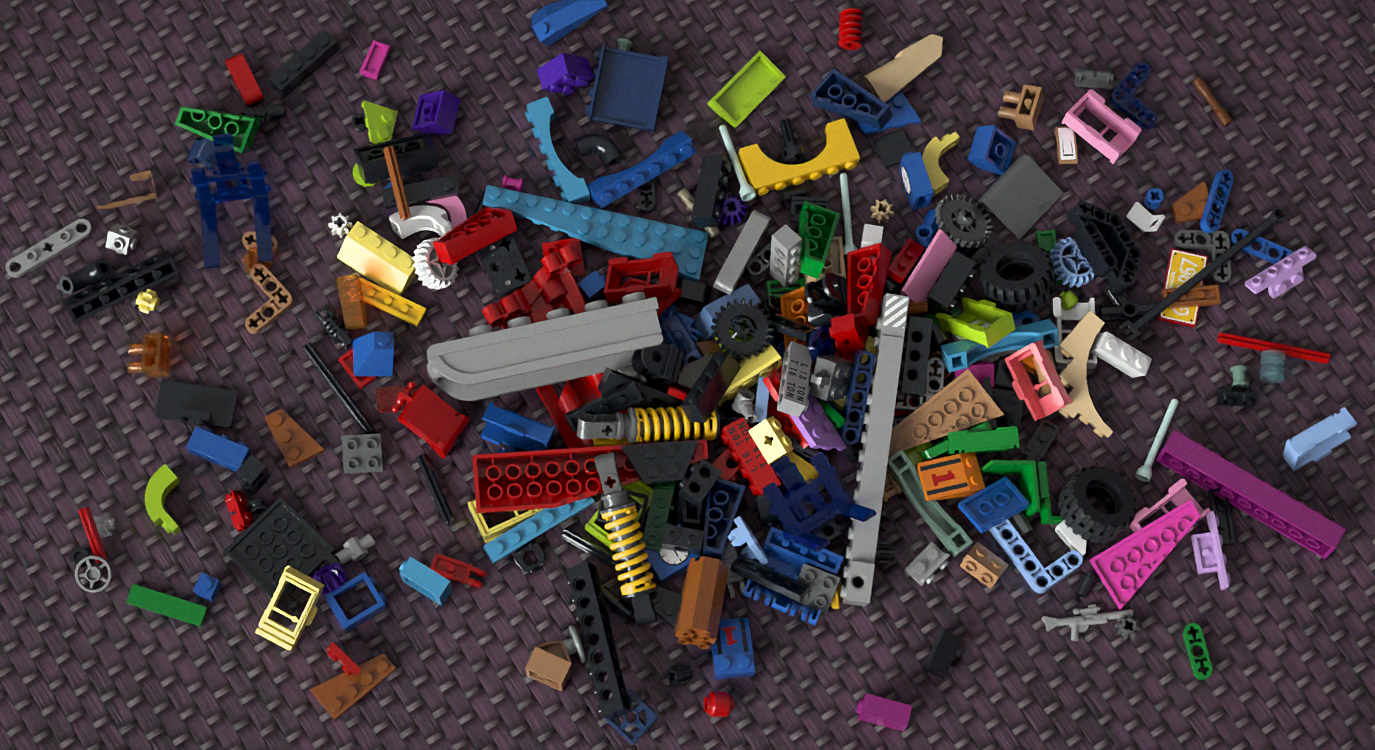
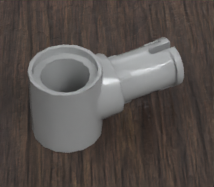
M742 388L739 390L731 406L734 411L743 414L746 423L752 424L757 420L752 403L755 395L750 390Z

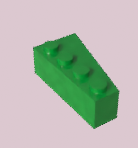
M185 106L181 107L175 125L243 154L250 152L262 118Z
M807 201L804 202L799 215V237L802 239L800 273L819 279L840 213Z

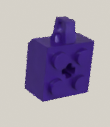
M566 53L558 55L537 69L542 90L551 91L552 93L559 92L564 95L572 94L578 87L591 84V79L594 78L590 63L585 57Z

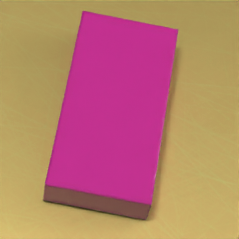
M373 40L361 67L360 75L378 80L391 46Z

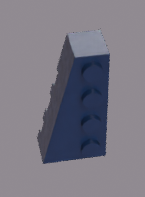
M834 68L809 95L813 105L880 130L893 117L889 105Z
M718 478L707 493L703 556L720 559L723 562L730 542L728 536L736 526L734 519L739 516L746 497V486Z

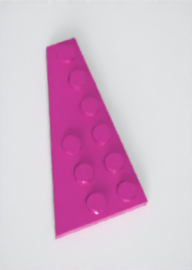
M1188 500L1089 560L1120 611L1200 519L1201 516L1191 500Z

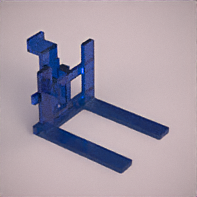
M232 134L214 135V151L218 165H212L213 175L206 176L203 167L191 169L192 177L190 178L191 185L195 184L197 191L195 199L200 201L204 266L206 269L220 267L216 203L253 199L258 261H272L273 247L268 191H271V185L266 184L264 176H267L266 168H261L260 161L247 162L248 171H245L243 162H237ZM247 178H250L252 186H248ZM236 179L238 187L227 188V180ZM216 182L218 190L211 191L209 183Z
M822 452L810 458L819 476L814 480L808 479L807 481L804 480L796 464L791 462L788 456H784L771 464V467L782 480L788 493L783 498L774 482L765 486L763 491L771 504L768 510L772 516L777 514L786 530L782 533L786 540L790 539L791 542L819 552L830 545V542L827 539L809 533L813 529L839 513L862 522L869 520L877 514L873 509L850 502L851 496L848 492H844L836 478L838 473L834 467H830ZM824 484L833 500L829 504H826L817 488ZM812 502L816 512L809 515L805 506ZM789 505L791 506L792 510L794 511V513H795L797 519L799 520V523L797 522V520L795 519L793 513L791 512V510H790V508H789Z

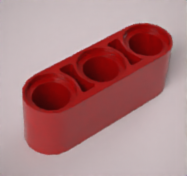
M240 53L224 60L246 106L263 100L264 97L243 54Z

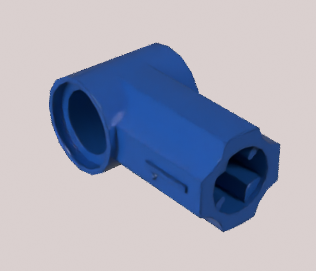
M935 209L929 210L923 223L916 229L917 242L925 248H928L939 230V224L935 221L937 219L935 217Z

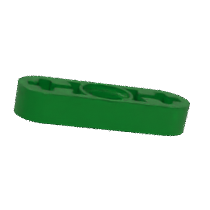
M1190 623L1183 629V638L1194 676L1199 680H1205L1213 671L1201 627L1196 623ZM1190 628H1192L1193 631H1197V633L1194 635L1195 641L1200 640V642H1194L1193 644H1190V642L1193 641L1192 634L1188 635ZM1193 647H1200L1203 651L1202 656H1195L1192 652ZM1205 659V661L1202 662V667L1204 669L1207 668L1208 670L1205 673V675H1203L1202 672H1198V670L1201 668L1200 662L1195 663V661Z

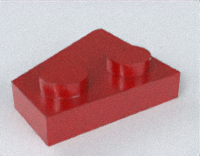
M334 642L327 647V655L334 662L338 661L343 665L341 668L347 675L353 674L356 676L361 671Z

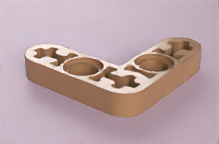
M262 264L254 265L251 268L250 274L254 282L270 299L246 319L245 326L248 332L252 334L260 333L293 304L290 293ZM257 270L263 271V276L266 278L265 281L256 274ZM273 282L277 285L274 291L266 289L269 283ZM279 292L284 299L287 298L286 304L284 302L280 303ZM267 308L274 309V314L271 317L264 315V311ZM259 315H261L265 322H262V320H260ZM252 321L255 322V323L257 322V324H258V327H257V328H255L254 326L251 327V322H252Z

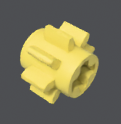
M147 289L146 292L142 291L139 293L136 304L139 305L140 311L148 314L150 310L155 311L157 309L160 298L157 297L158 294L155 291Z

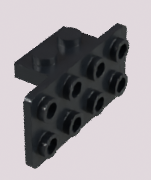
M162 381L155 416L161 419L174 420L182 424L188 422L194 423L197 426L208 425L230 428L238 394L233 390Z

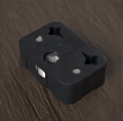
M511 234L478 250L480 261L484 266L497 298L502 299L517 289H522L531 281L529 271ZM506 244L509 247V251L503 245ZM497 268L499 269V271L495 272L493 271V269ZM518 274L519 277H521V279H524V281H520L518 279Z

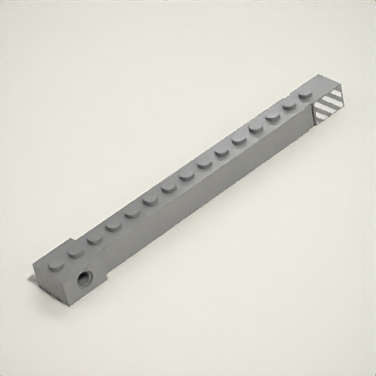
M886 293L882 301L881 316L877 319L876 329H879L878 337L875 336L874 348H876L875 362L870 383L871 391L868 393L866 405H869L868 412H865L863 420L866 428L862 432L861 443H863V450H860L858 462H861L860 470H857L856 473L858 488L854 490L853 500L856 501L855 508H852L851 511L853 525L849 528L848 539H851L850 547L847 546L845 558H848V563L844 566L843 578L845 580L840 592V597H842V603L865 607L870 603L909 304L908 296ZM853 579L859 582V588L853 585Z

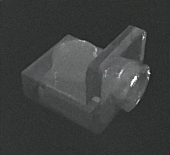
M108 512L103 513V516L93 517L99 536H112V529H115L114 519L110 517Z

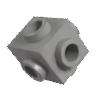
M116 223L108 231L105 247L115 250L119 254L127 255L137 246V231L129 226Z

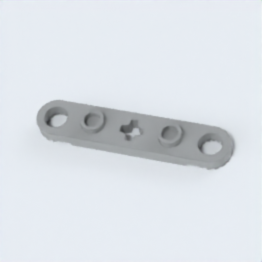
M78 219L13 257L6 263L7 273L11 277L20 278V276L22 277L27 272L34 270L78 244L81 240L91 235L92 226L90 222L86 219ZM86 225L87 230L84 233L77 232L78 226ZM47 245L53 246V247H52V250H53V251H51V252H49L48 250L45 251V250H46V246H47ZM16 263L21 265L18 272L11 271L12 265Z

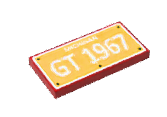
M1171 248L1163 289L1180 287L1207 266L1208 256ZM1204 280L1196 286H1203ZM1199 306L1165 309L1158 315L1157 320L1195 328Z

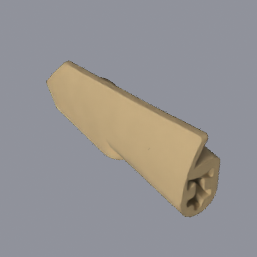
M931 34L902 50L896 55L895 59L865 75L863 79L866 86L874 96L879 97L881 101L886 103L941 57L943 37Z

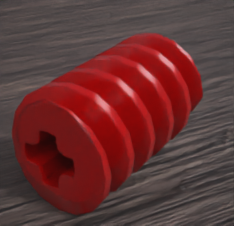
M848 8L839 14L838 44L844 49L857 50L861 48L860 42L862 38L860 36L862 31L860 29L862 24L860 22L863 21L861 17L863 11L861 9Z

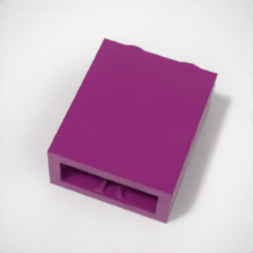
M866 693L864 699L860 698L856 713L859 714L858 720L904 732L909 722L912 706Z

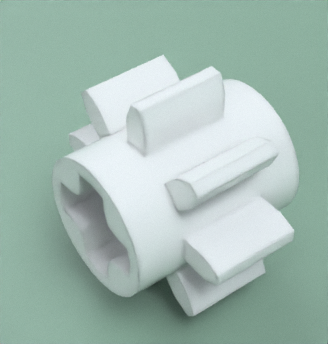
M341 213L336 217L331 216L332 223H328L329 228H333L331 231L332 235L338 234L340 238H342V235L349 233L348 228L353 227L352 223L348 222L349 216L344 217Z

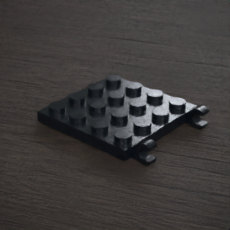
M281 497L224 550V553L271 599L287 566H291L297 571L310 576L325 561L329 565L331 563L340 564L332 555L335 549ZM287 582L277 605L280 606L284 602L294 612L299 606L290 595L298 586Z

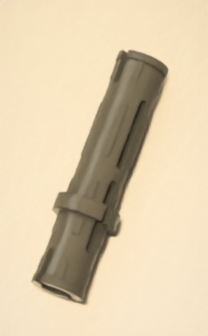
M684 188L678 193V197L687 206L688 212H692L695 198L688 188ZM717 226L704 228L709 233L711 239L716 237L721 231Z

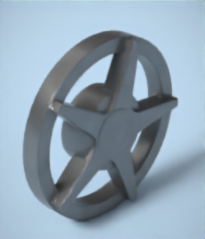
M88 556L77 564L75 579L83 590L91 593L100 592L110 584L112 569L104 558ZM89 559L100 560L103 564L99 567L93 566ZM86 561L88 569L85 573L79 574L81 565ZM104 566L108 569V579L102 576L101 570ZM79 577H86L90 582V589L81 583ZM96 581L106 582L103 587L93 589Z

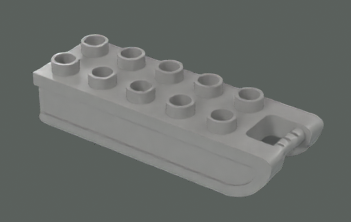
M636 292L622 297L623 304L608 307L606 300L594 301L584 306L585 312L570 315L567 308L556 309L546 313V321L531 323V318L526 316L508 321V329L493 332L492 325L477 326L469 330L470 337L431 345L427 350V359L429 361L427 373L433 383L445 394L459 400L476 401L604 373L606 367L613 370L632 367V355L635 350L657 346L663 342L657 316L659 310L657 298L646 299L644 292Z

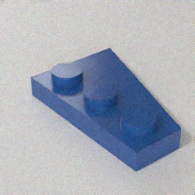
M902 91L886 102L890 106L893 117L882 130L854 120L863 135L885 131L893 127L900 128L908 124L921 123L920 118Z

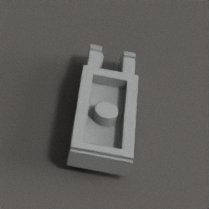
M731 542L728 545L722 566H729L726 585L730 598H734L735 591L731 583L739 582L742 594L745 584L743 576L730 570L731 564L738 557L735 546Z

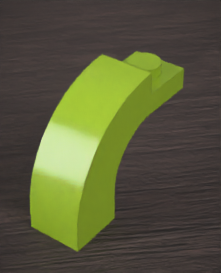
M164 464L153 474L148 482L145 491V506L148 515L156 527L161 524L168 534L172 532L176 536L181 532V529L166 513L164 504L168 493L180 481L169 467Z

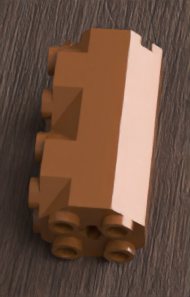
M702 556L698 561H695V558H691L689 561L675 628V636L678 637L680 644H693L701 649H708L709 645L714 644L717 639L729 566H722L723 562L720 559Z

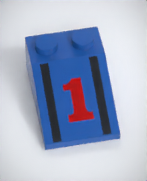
M748 617L720 620L717 639L711 645L715 680L754 676V656Z

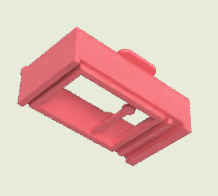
M1043 340L1031 343L1004 359L1015 380L1012 382V386L1018 398L1025 401L1034 421L1045 418L1073 402L1072 398H1069L1043 345ZM1032 354L1047 379L1041 384H1036L1035 387L1022 363L1023 359ZM1049 383L1052 393L1040 399L1036 390Z

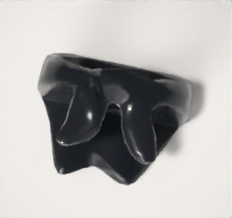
M534 540L519 548L514 554L515 563L524 572L533 573L539 571L542 565L546 563L544 561L545 554L543 549ZM532 550L537 553L538 562L534 566H527L523 562V555L526 551Z

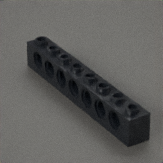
M586 561L567 569V582L571 587V599L577 610L576 619L581 627L580 636L586 648L584 653L589 660V673L595 685L593 690L598 697V711L602 717L612 720L632 711L596 565ZM586 583L585 588L582 590L583 584ZM599 637L598 643L595 644L596 639ZM604 656L603 661L600 663V658ZM608 674L607 680L604 681L605 676ZM613 693L612 698L609 700V695Z

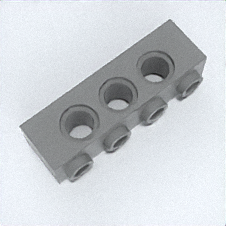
M786 224L772 235L769 274L778 280L783 287L794 284L799 278L802 239Z

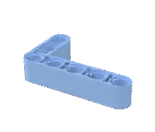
M1008 519L989 529L1019 572L1037 593L1046 592L1075 572L1082 564V555L1074 550L1066 553L1044 568ZM1008 532L1011 535V539H1004L1002 533ZM1013 548H1020L1023 554H1015ZM1070 557L1075 558L1076 561H1077V564H1076V565L1070 564L1069 561H1068V558H1070ZM1025 564H1032L1034 566V570H1027ZM1058 568L1061 570L1062 575H1055L1052 569ZM1037 579H1043L1046 582V586H1039Z

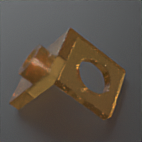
M250 247L247 253L243 255L245 273H249L256 264H262L267 268H271L273 249ZM265 253L268 256V261L265 263L260 262L257 255Z

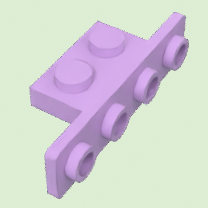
M1304 246L1245 281V286L1254 294L1268 287L1269 295L1274 299L1304 281L1302 266L1317 258L1316 253L1307 246Z
M1209 511L1206 515L1209 533L1191 536L1198 574L1217 572L1221 590H1226L1231 580L1229 573H1226L1225 569L1227 564L1225 553L1222 554L1221 549L1223 539L1221 534H1218L1217 529L1219 527V519L1217 515L1215 516L1214 511Z

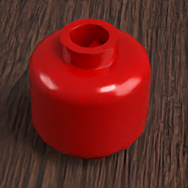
M712 691L704 698V710L708 712L710 717H727L730 711L734 709V699L726 691Z

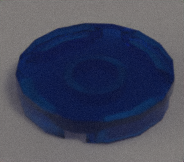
M827 326L815 327L809 337V352L815 363L817 356L835 354V349H833L835 338H831L829 327Z

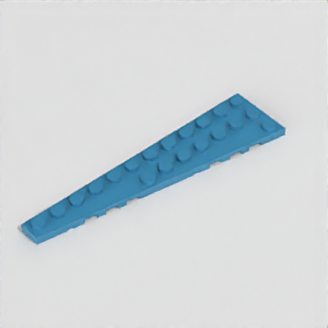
M490 185L486 187L483 205L510 209L515 217L527 218L532 220L534 224L549 226L551 230L568 233L570 237L614 253H619L627 258L647 259L653 258L655 253L672 252L679 266L678 276L699 282L708 232Z

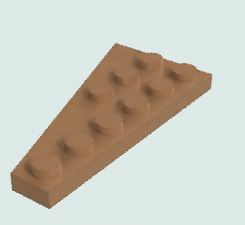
M967 369L892 428L889 456L896 454L901 449L902 451L946 436L948 432L960 431L1004 414L969 369Z

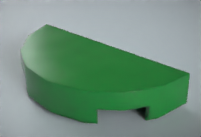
M824 400L819 402L836 429L845 425V419Z

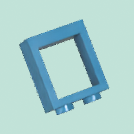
M411 556L408 561L404 560L399 568L402 582L441 606L453 590L448 579Z

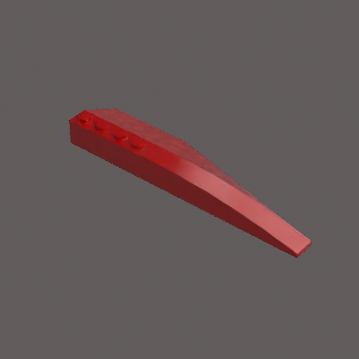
M707 439L697 440V445L689 465L701 462L702 459H708ZM625 445L473 455L472 459L477 513L557 508L604 493L594 456L610 452L615 453L622 486L641 480L636 470L630 464L631 462L626 454L622 451V446ZM609 476V480L606 483L613 487L616 480L611 479V476Z

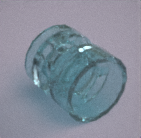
M1279 350L1261 352L1260 364L1263 367L1260 368V380L1267 383L1283 382L1285 380V368L1283 366L1286 364V353Z

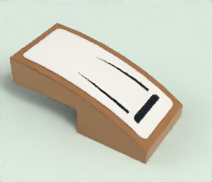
M1055 127L1056 152L1059 164H1077L1075 131L1070 127Z

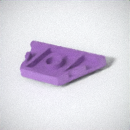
M808 395L809 405L807 410L802 411L799 418L790 415L810 448H822L823 450L836 448L838 451H842L847 447L817 399L814 396Z

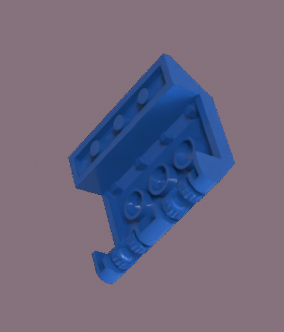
M771 527L762 549L769 560V563L765 564V566L795 580H798L804 563L837 576L844 558L841 555L774 527ZM750 579L742 594L751 598L752 594L755 593L753 599L756 601L760 598L761 594L766 595L765 605H769L772 600V608L787 613L788 609L791 608L789 614L791 616H794L797 609L803 611L801 620L805 621L806 617L810 616L808 623L816 625L821 614L820 609L818 611L793 601L789 597Z

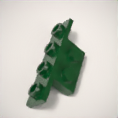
M676 482L655 483L642 539L646 545L644 549L660 552L665 524L670 525L671 521H667L668 515L673 514L675 503L672 502Z

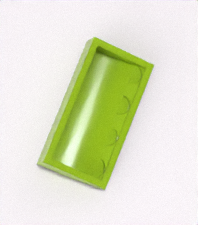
M759 51L707 104L720 117L736 128L786 76Z

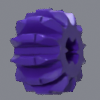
M729 193L728 199L726 198L723 203V215L720 220L724 219V225L731 222L733 227L735 221L740 224L741 218L746 217L745 211H747V206L744 205L745 201L742 199L738 200V195L732 198V195Z
M339 563L326 565L312 577L314 580L325 585L321 594H328L339 589L347 580L345 570Z

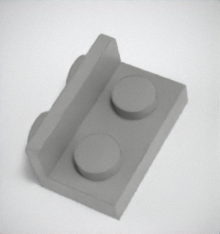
M931 542L909 564L905 571L921 586L925 583L930 584L936 577L934 573L938 569L942 571L949 564L948 559L950 555L948 553L945 554Z

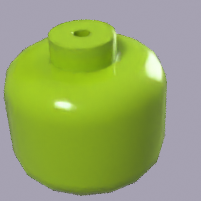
M1071 290L1063 291L1058 295L1061 300V307L1065 310H1071L1078 303V297Z

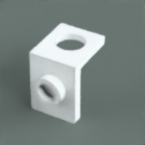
M1135 202L1127 218L1142 232L1157 231L1165 216L1152 215L1139 202Z

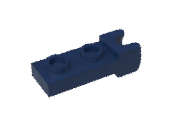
M678 313L660 323L671 343L684 353L682 362L686 368H690L692 364L691 356L696 357L698 361L704 359L703 352L695 343Z

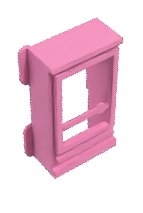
M1090 89L1066 113L1061 123H1065L1114 164L1134 144L1141 133V128L1128 118L1123 120L1104 104V98ZM1085 109L1107 126L1101 133L1078 118ZM1109 128L1117 134L1110 142L1102 137Z
M1180 479L1169 488V494L1150 509L1144 507L1136 513L1129 527L1134 533L1142 529L1140 524L1160 508L1167 514L1168 511L1164 505L1169 501H1172L1178 507L1191 500L1201 516L1197 522L1203 519L1210 509L1203 510L1186 490L1185 487L1188 484L1186 480Z

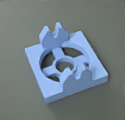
M738 516L735 518L734 521L737 528L732 530L728 536L730 541L733 540L731 544L733 546H741L747 542L748 545L743 548L740 553L741 555L754 561L758 559L763 565L769 563L760 544L742 517Z

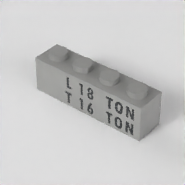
M791 341L784 352L777 404L778 411L799 418L802 411L807 410L809 405L807 396L811 389L809 382L813 373L810 369L814 362L812 348Z

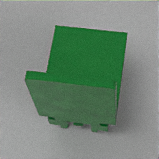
M991 460L980 469L981 474L1018 475L1020 493L1029 501V507L1023 510L1026 519L1038 512L1041 517V525H1058L1064 521L1061 516H1052L1047 464L1045 462Z

